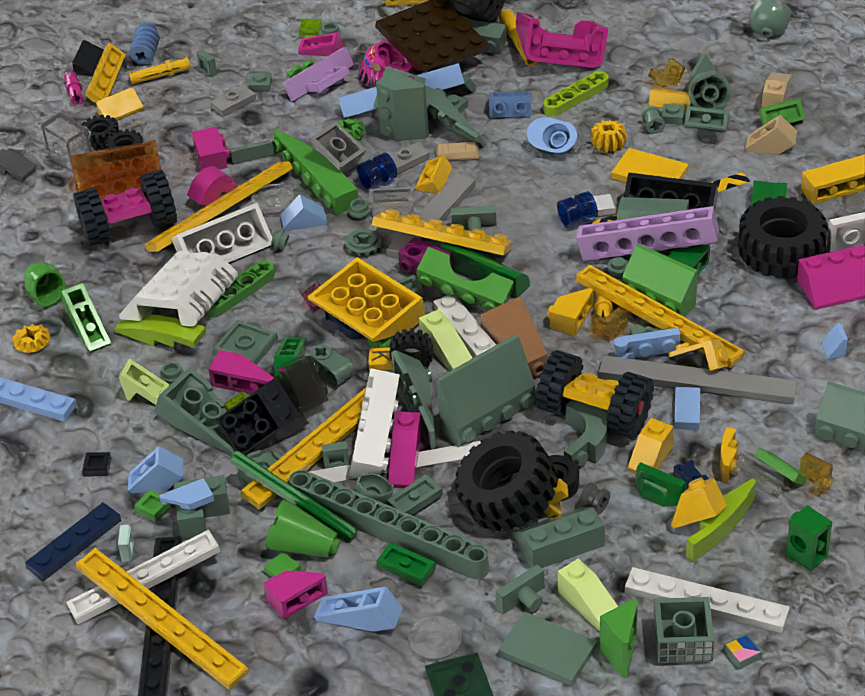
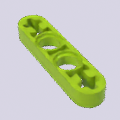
M603 71L593 72L547 97L543 101V112L548 116H557L605 90L609 86L608 74Z

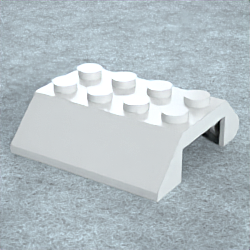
M178 251L119 314V318L141 321L153 307L178 309L181 325L195 326L204 316V312H207L225 292V288L230 287L237 279L238 273L219 255L207 252Z

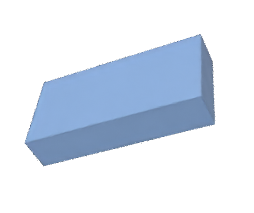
M676 387L674 429L699 430L700 388Z

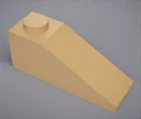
M772 72L769 75L763 90L762 108L786 102L792 81L791 74Z

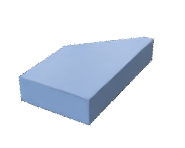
M204 478L159 495L162 504L180 505L182 509L192 510L214 501V496Z

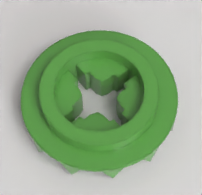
M348 117L347 120L340 119L338 122L355 140L360 139L365 134L363 122L358 121L357 118L351 120Z

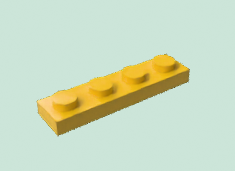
M109 43L105 47L85 93V96L95 103L109 96L126 55L113 44Z

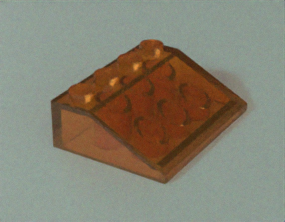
M156 140L70 156L77 192L95 187L101 199L109 194L125 193L126 190L131 188L139 189L141 188L140 175L161 169Z

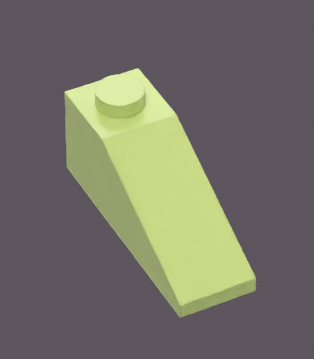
M439 309L419 318V329L422 330V335L427 333L429 338L431 337L433 353L449 371L472 359L452 322Z
M578 558L557 571L558 593L600 631V616L618 607V605L596 574Z

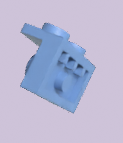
M531 91L490 92V117H530L532 115Z

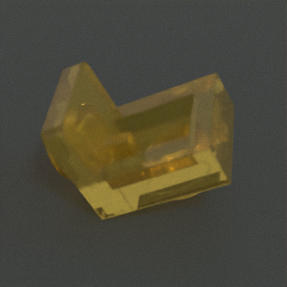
M669 58L665 69L651 68L648 76L655 80L654 83L660 87H666V85L678 86L685 66L675 59Z
M621 306L606 318L596 313L591 315V332L607 342L623 333L628 326L627 310Z
M806 452L800 460V471L807 475L808 481L815 483L813 495L819 497L824 490L828 491L833 484V465Z

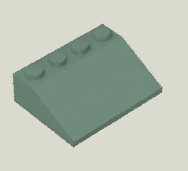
M518 335L511 336L437 378L440 431L457 447L471 442L474 438L536 403L535 383Z

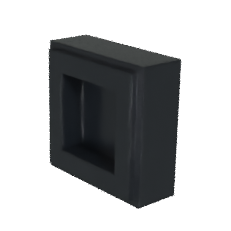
M87 452L82 468L83 477L108 476L112 459L111 453Z

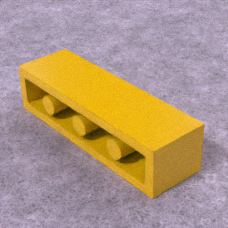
M865 154L802 172V192L814 205L865 190Z

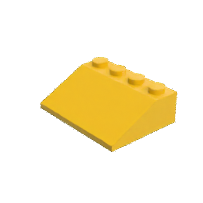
M358 257L308 296V300L373 342L394 336L398 331L402 333L403 329L410 331V328L415 327L419 323V318L425 315L423 298Z

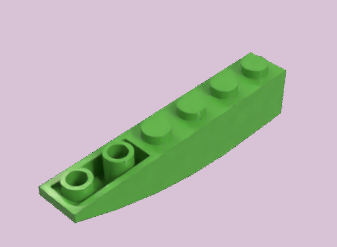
M274 130V140L272 141L274 150L283 156L284 161L291 163L294 172L303 178L304 183L313 189L314 194L320 197L328 209L330 208L336 215L348 211L350 203L358 199V190L353 183L324 155L300 140L281 131Z

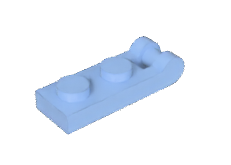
M678 328L617 337L614 340V349L616 350L614 357L635 359L675 351V346L680 344V331Z

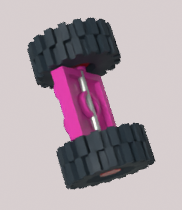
M162 169L140 175L141 188H131L126 190L125 193L117 195L109 194L103 199L99 197L95 187L73 193L79 222L89 247L111 241L108 223H115L147 213L150 215L155 228L177 222L174 199Z

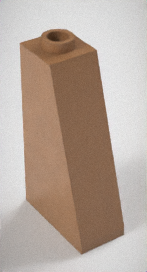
M517 297L480 314L481 327L496 345L515 334L518 335L532 377L540 376L543 373V366L547 364V352L521 297Z

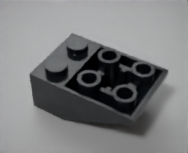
M276 377L216 419L235 452L240 451L246 456L249 453L262 450L289 438L309 424L286 386Z

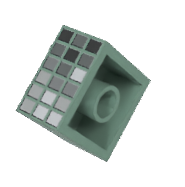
M709 597L654 599L653 622L657 663L713 661L714 633Z

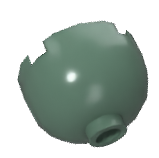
M758 0L754 2L753 7L751 6L749 21L756 33L766 38L774 37L787 29L791 10L783 2L780 5L775 3V0Z
M712 70L702 71L697 74L690 82L688 90L692 105L701 108L723 110L732 95L731 86L726 77Z

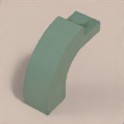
M572 399L566 404V422L580 430L583 434L564 450V456L572 459L578 467L583 466L588 459L596 464L603 456L607 447V417L605 411L602 408Z

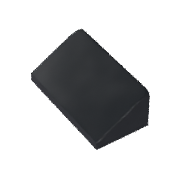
M83 40L72 62L74 72L77 75L93 76L104 49Z

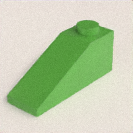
M81 283L61 291V303L88 352L90 353L111 345V341L84 284Z

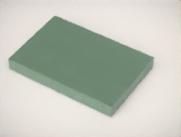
M523 612L498 649V656L572 687L597 648V641Z

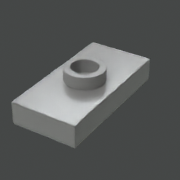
M242 85L210 101L211 108L221 116H225L256 100V94L245 85Z
M414 143L383 158L382 165L393 175H396L428 160L429 152L418 143Z

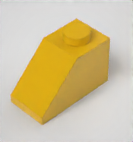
M587 288L558 297L554 305H550L547 312L550 329L576 336L593 308V289Z
M650 418L638 436L627 471L636 474V469L640 462L658 469L673 448L674 426Z
M701 477L688 484L689 488L680 496L671 523L673 529L717 516L727 506L714 478L703 480Z

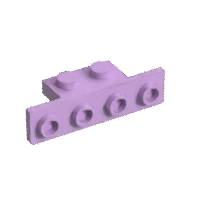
M347 47L337 50L285 81L284 86L290 100L294 101L308 92L324 93L329 90V86L332 84L336 85L343 82L344 77L350 74L348 68L354 65Z

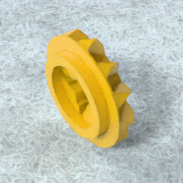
M32 323L28 327L23 325V329L16 330V335L12 336L13 345L20 352H37L48 345L50 341L49 330L44 328L42 324L35 326Z

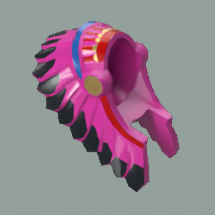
M381 41L365 51L364 61L360 65L358 73L360 74L359 80L363 81V85H368L369 88L376 87V82L383 77L386 66L410 74L412 72L420 74L389 41Z

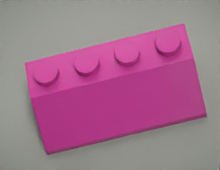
M865 245L799 259L797 281L815 310L865 299Z

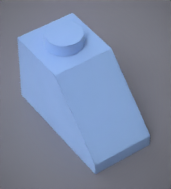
M158 446L129 472L128 492L167 491L174 483L180 482L183 477V458Z

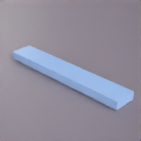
M459 63L416 75L426 78L424 85L433 89L440 88L445 90L464 84ZM374 87L339 97L344 118L378 109L373 106L377 96V88Z

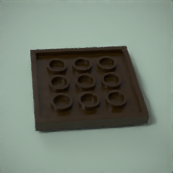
M428 0L377 20L375 28L420 74L451 66L488 51L490 45L445 0Z

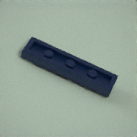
M102 502L25 562L27 569L42 581H45L121 522L120 514Z

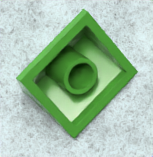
M635 599L600 616V652L617 672L628 678L637 637L638 600Z

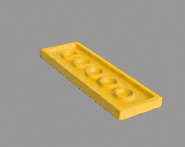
M386 209V212L383 211L373 216L372 226L503 256L512 248L513 240H508V236L503 234L486 235V231L481 229L464 230V226L459 224H451V226L442 225V221L437 219H429V221L420 220L421 216L408 214L403 216L399 215V211L393 209Z

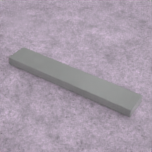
M456 173L418 214L421 216L420 220L429 221V219H437L443 222L451 213V208H455L475 187V179ZM401 232L388 246L387 255L399 259L398 251L414 237L423 241L427 238Z

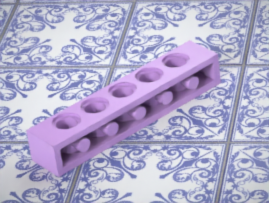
M714 206L581 225L578 228L576 239L582 260L596 261L601 258H616L632 254L637 244L654 251H665L678 247L687 248L699 244L709 245L713 242H718L719 225Z

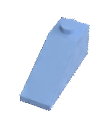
M380 587L322 597L314 618L320 622L374 632L394 629L403 607L387 587Z

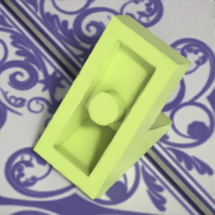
M130 358L119 375V380L128 401L138 393L156 405L159 395L170 385Z

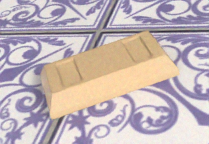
M476 142L437 144L435 147L436 158L445 156L448 161L479 159L478 144Z

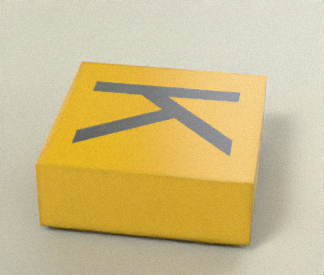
M369 348V371L370 369L393 370L392 361H390V348Z

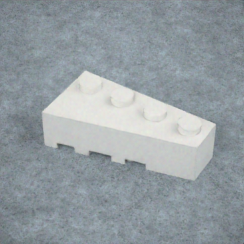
M370 369L349 476L358 478L360 475L368 473L379 475L381 472L386 473L389 458H385L384 455L389 453L392 439L388 438V434H392L394 419L391 418L392 414L395 415L399 401L395 400L400 374Z

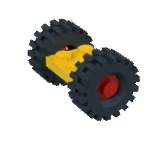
M558 350L553 351L551 356L547 358V364L543 366V373L540 374V382L537 384V408L565 416L566 404L573 399L608 410V430L630 438H636L637 434H640L641 428L644 427L645 419L647 420L648 411L651 409L654 381L651 378L628 371L622 375V378L620 377L619 381L603 380L597 378V375L593 373H581L583 370V360L581 357Z

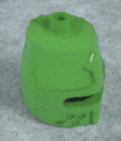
M41 261L30 264L24 272L23 278L26 291L41 308L52 305L60 300L61 291L65 290L66 283L59 270L53 265Z

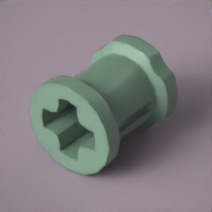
M648 106L641 113L643 121L646 122L648 132L656 134L664 129L665 121L660 117L658 107Z

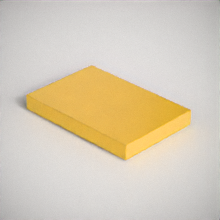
M628 148L612 170L611 179L626 183L628 172L683 179L689 170V164Z

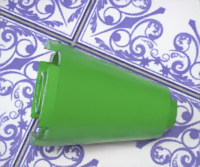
M281 501L274 514L276 516L273 525L270 524L265 541L266 548L274 551L329 558L331 553L334 555L337 553L341 540L337 539L338 533L290 501Z

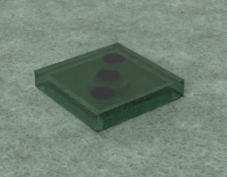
M478 652L425 665V673L433 696H493Z

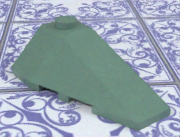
M426 86L428 120L471 142H476L484 148L486 144L447 99V94L440 88L433 89Z
M397 350L392 351L393 373L400 374L397 392L409 412H419L421 414L422 435L430 449H435L430 391L431 373L428 368L425 369L420 360Z
M188 368L159 395L154 412L172 426L232 456L235 450L216 421L218 417L227 412L224 408L225 404L216 397L209 381L192 368Z

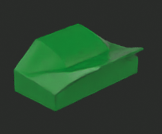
M754 180L751 206L759 200L762 202L768 197L773 199L777 198V196H784L786 198L787 183Z
M642 462L639 463L636 469L635 487L642 498L662 507L678 505L680 496L685 491L686 481Z

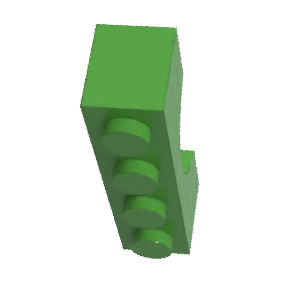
M431 247L427 248L417 268V280L423 285L441 289L447 295L458 296L469 304H478L487 311L508 302L513 292L514 281L495 273H491L486 278L478 281L460 278L450 266V255Z

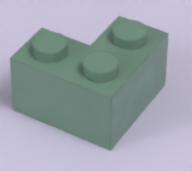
M224 475L204 478L214 496L213 502L192 510L182 509L180 505H176L177 521L182 541L189 540L207 531L205 518L230 514ZM200 479L174 483V489H177L179 487L190 484Z

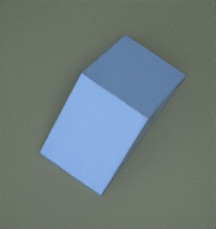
M301 194L280 214L285 232L327 225L324 207Z

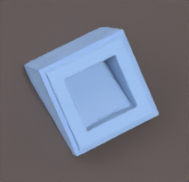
M837 323L822 341V347L828 359L845 357L848 338L840 323Z

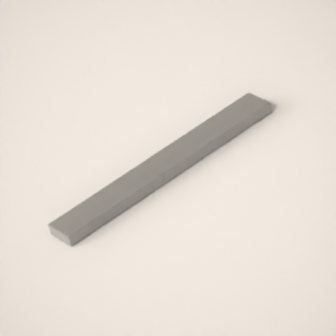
M605 355L603 356L599 371V378L619 381L620 377L622 378V375L628 371L651 378L654 381L653 385L700 388V392L794 404L797 381Z

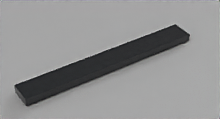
M182 537L156 538L154 557L183 543ZM180 573L150 588L151 592L174 610H176ZM147 624L138 696H167L172 644Z

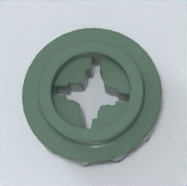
M370 229L353 231L345 240L346 249H349L351 254L357 253L358 256L366 254L368 256L370 252L376 253L377 249L381 247V237L377 232Z

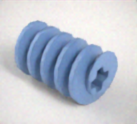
M142 23L136 28L129 52L132 60L138 64L147 65L154 59L160 39L154 24Z

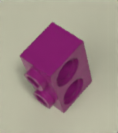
M414 237L398 251L399 267L404 272L417 277V268L427 248L431 247L450 255V266L452 268L451 253Z

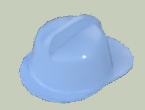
M542 117L534 120L529 125L527 137L531 145L538 149L554 154H564L574 147L577 140V131L571 123Z

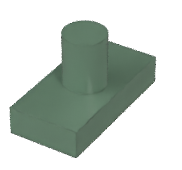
M496 205L451 208L452 224L468 227L469 231L481 229V226L497 225Z
M537 564L496 590V608L502 614H505L520 603H523L531 611L537 610L543 602V599L536 593L544 588V570Z

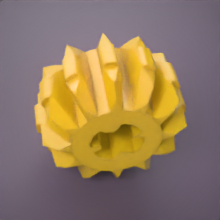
M611 119L609 121L601 120L600 123H594V127L591 128L590 139L593 148H598L599 152L603 150L606 153L609 151L616 152L617 149H623V145L626 144L627 133L624 125L619 124V121L613 122Z

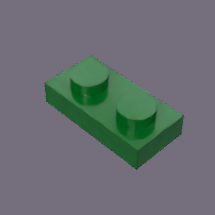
M390 543L376 560L378 568L419 586H423L436 569L434 561L393 543Z

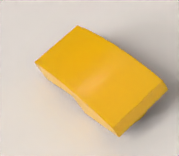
M726 427L720 457L721 478L723 483L727 484L732 474H737L740 466V461L737 460L739 441L736 440V429Z

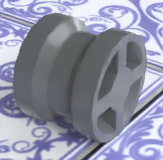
M590 482L582 490L579 504L582 507H594L597 514H601L609 503L610 491L606 489L600 490L596 484Z

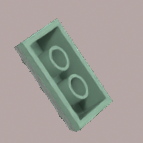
M392 70L376 82L380 133L395 141L425 139L429 137L426 86Z
M621 197L617 210V220L688 210L689 200Z
M828 382L816 418L814 436L865 452V392Z
M581 507L512 531V536L530 567L532 568L538 564L541 568L605 546V525L594 507Z

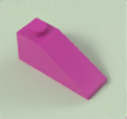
M219 350L208 369L211 386L246 394L254 393L274 378L242 354Z
M395 412L388 482L393 484L394 488H406L415 482L422 435L421 414L419 412Z

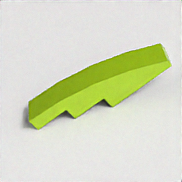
M146 314L141 321L122 319L114 328L116 333L154 347L158 342L172 347H175L177 343H181L195 348L206 334L205 326L198 324L195 326H183L180 323V319Z
M752 478L725 494L723 498L727 506L717 516L700 521V530L687 538L686 557L694 562L713 549L734 529L755 499L756 480Z

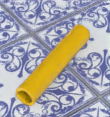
M510 9L503 10L499 14V20L502 24H506V32L528 66L538 64V61L529 60L523 53L514 12Z

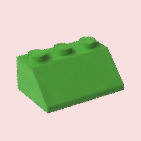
M637 244L623 273L622 283L684 317L696 305L698 270Z

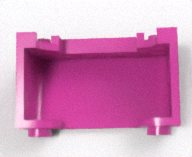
M517 12L516 28L523 53L529 60L591 68L598 67L603 62L608 35L607 27L595 21L581 20L574 26L573 35L550 33L540 27L539 19L534 18L528 13Z

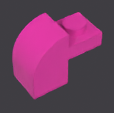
M210 166L201 170L195 176L187 196L200 205L207 206L217 200L222 191L230 192L239 185L233 182L231 176L215 166Z

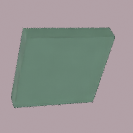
M237 320L213 348V354L216 356L219 350L242 354L257 365L278 340V335L275 332Z

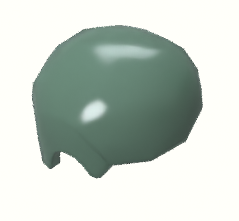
M373 473L360 475L355 484V492L387 504V500L392 497L394 485L390 484L387 479Z

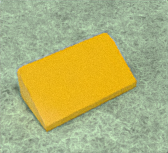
M128 88L96 102L99 115H104V117L110 115L115 120L144 109L133 88Z
M659 88L650 90L649 106L663 108V104L684 105V111L687 110V106H692L689 92Z
M445 156L427 161L415 189L417 191L438 194L445 186L452 170V165Z

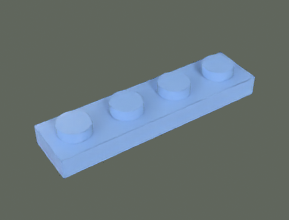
M0 377V403L64 422L77 406L75 398Z

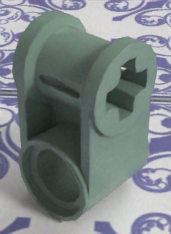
M319 344L311 348L310 356L313 359L311 371L330 386L336 387L354 374V367L350 360L341 356L329 346Z

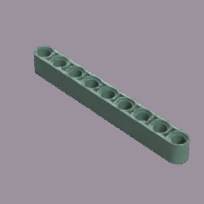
M297 470L289 476L290 485L360 531L414 552L467 577L481 579L488 575V550L479 543L308 471Z

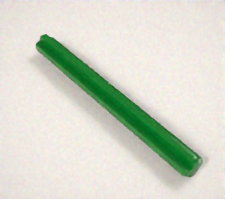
M236 451L231 456L230 462L232 465L285 500L290 501L338 533L345 540L352 541L357 535V528L242 452Z

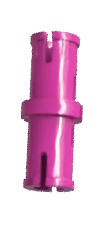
M70 71L71 77H69L68 72H66L64 75L65 87L70 95V100L74 105H78V99L81 104L84 97L81 92L82 85L77 79V74L74 71Z

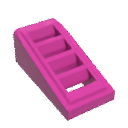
M339 32L302 38L298 53L300 55L329 56L343 48V42Z

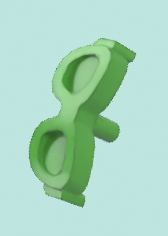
M307 60L304 62L303 67L297 64L291 68L290 72H287V76L292 78L315 63Z

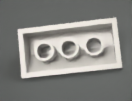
M258 203L177 234L171 239L177 252L182 250L193 253L207 252L219 255L227 263L272 245V236Z

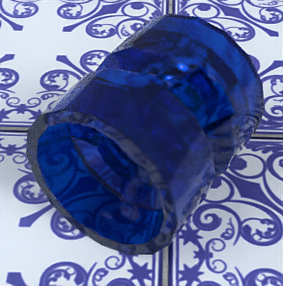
M384 152L375 156L373 161L369 159L358 164L357 174L363 186L371 190L381 185L382 182L386 183L396 178L397 168L391 156Z
M589 191L575 195L574 199L568 197L557 202L559 218L566 228L576 226L581 221H590L598 216L596 201Z

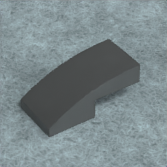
M0 150V172L3 175L9 172L19 181L23 182L36 170V164L25 157L9 150Z

